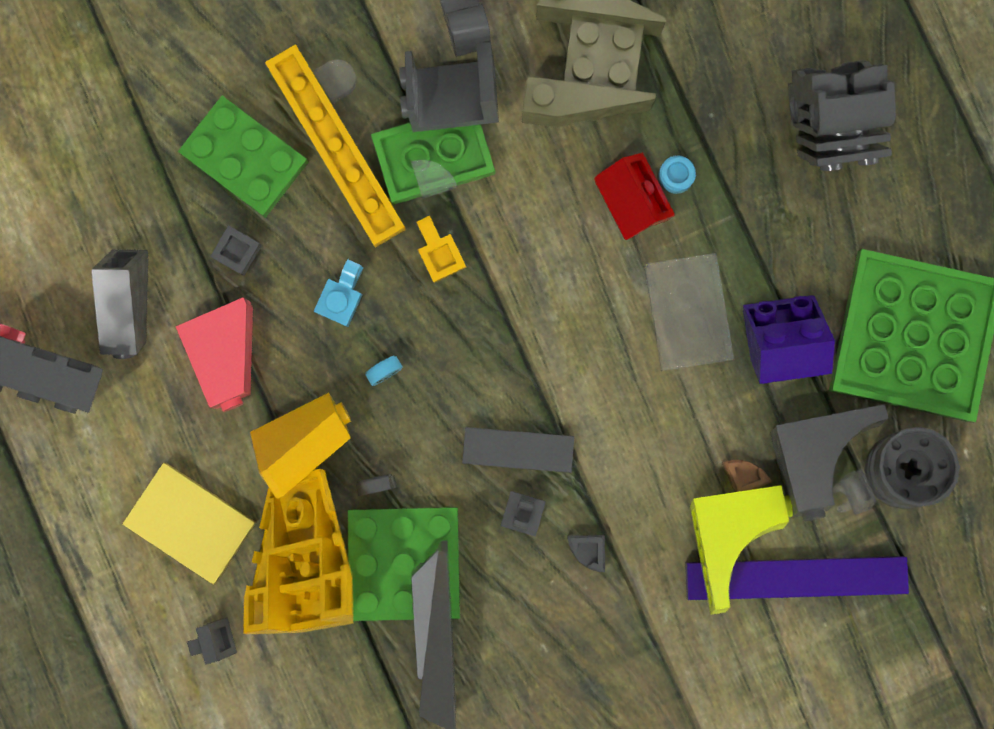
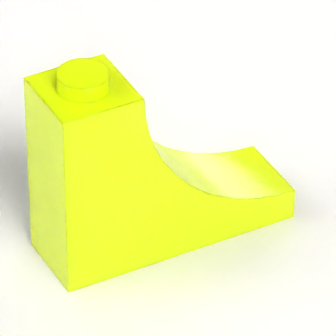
M782 485L693 498L690 511L711 615L725 613L730 608V576L741 551L756 538L766 533L783 529L789 523V517L793 515L790 497L788 495L784 496Z

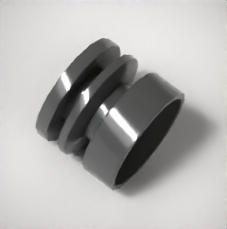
M915 427L893 433L875 443L867 455L864 471L867 484L876 498L888 506L909 509L937 504L949 496L958 482L960 465L957 452L947 438L934 430ZM909 463L908 470L912 472V476L904 477L905 471L900 469V465Z

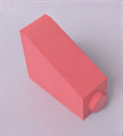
M244 297L176 326L209 408H221L223 412L241 406L243 404L242 398L251 395L253 307L251 302Z

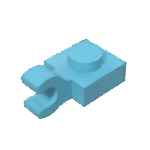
M347 259L339 282L327 280L313 312L348 327L363 294L353 289L364 267Z

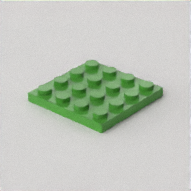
M860 249L857 252L829 391L965 422H976L994 334V278Z

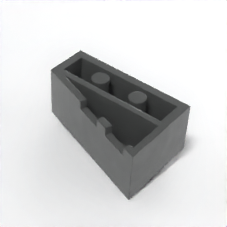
M0 336V392L4 386L17 390V397L39 403L40 398L55 402L54 408L76 414L78 409L89 413L103 373L102 368Z

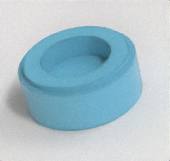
M672 156L666 159L660 167L658 174L659 182L668 192L682 193L693 184L696 170L688 158Z
M391 356L370 368L366 372V377L370 384L375 386L399 372L403 366L397 356Z

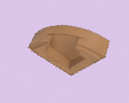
M744 460L722 462L734 492L753 490L771 483L766 472L751 462Z

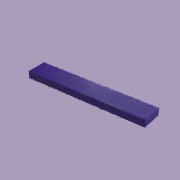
M907 557L736 561L729 583V599L909 594ZM685 562L687 600H708L701 562Z

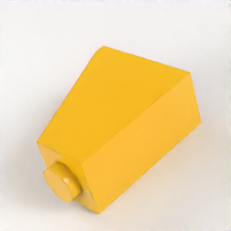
M329 392L250 432L259 473L276 499L289 492L351 438L346 425L351 422V418L342 402L335 404Z

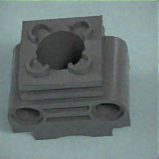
M859 60L845 62L831 69V73H826V70H816L813 68L792 70V83H788L791 120L796 129L808 133L796 135V142L808 147L797 149L798 157L810 162L812 166H820L821 171H832L843 168L842 163L858 161L860 166L879 163L880 157L892 156L891 148L878 144L891 141V134L876 129L892 126L895 121V86L893 81H888L887 65L875 64L872 66L869 61Z

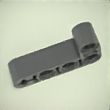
M440 0L456 57L477 52V43L491 41L483 4L479 3V0Z

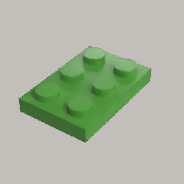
M224 96L219 98L178 150L182 156L264 218L267 217L309 163L304 156Z
M407 123L371 134L392 205L495 175L494 165L481 125L413 132L411 124Z

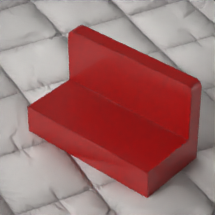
M643 152L621 158L594 177V181L625 240L631 239L647 228L666 222L676 216Z

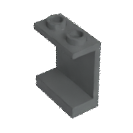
M491 41L477 43L478 62L416 69L412 51H405V67L399 68L401 87L406 89V96L400 97L402 117L403 119L409 118L413 132L499 123L495 62Z

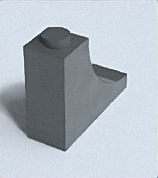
M885 404L775 426L770 435L785 494L791 500L793 510L791 518L802 516L803 521H812L826 517L825 511H828L835 505L833 475L843 448L855 436L869 429L880 427L889 419Z

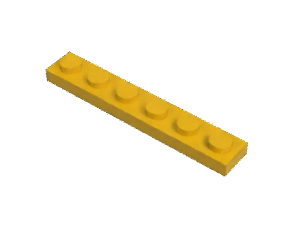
M296 44L266 61L265 64L374 247L376 248L405 231L404 224Z

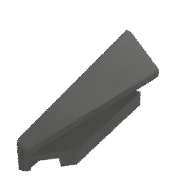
M442 540L438 544L437 550L423 564L420 562L411 575L418 679H423L419 716L445 729H456L455 665L448 540Z

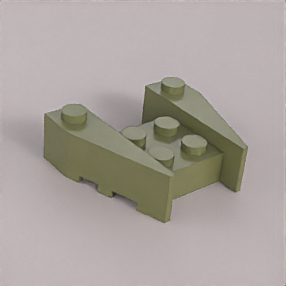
M538 0L536 20L570 24L571 28L563 81L527 76L522 123L557 128L568 126L570 123L586 120L590 122L601 120L603 117L629 115L651 110L656 93L635 91L642 36L644 34L660 37L666 23V17L631 0Z

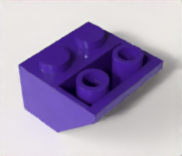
M814 295L743 305L750 359L759 384L832 374L835 339Z

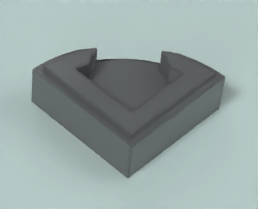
M567 535L569 547L575 558L582 565L597 572H605V535Z

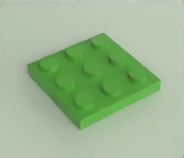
M458 507L348 510V562L353 581V621L414 620L412 571L420 562L423 564L437 550L438 544L442 540H448L452 619H460Z

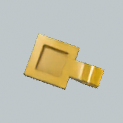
M430 216L417 221V225L427 243L426 246L418 249L434 283L466 268L451 234L440 238Z

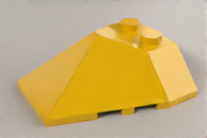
M313 470L289 492L276 499L268 487L259 527L260 529H265L260 552L254 551L252 563L257 564L253 585H246L244 594L243 634L302 633L353 624L352 574L325 470Z

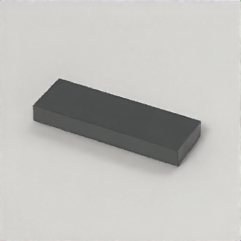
M465 427L462 464L572 473L574 436Z

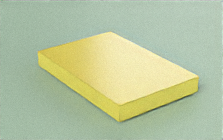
M168 463L161 465L123 522L124 526L213 585L218 582L256 524V521Z

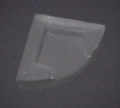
M428 160L411 161L422 198L457 188L453 176L440 164Z

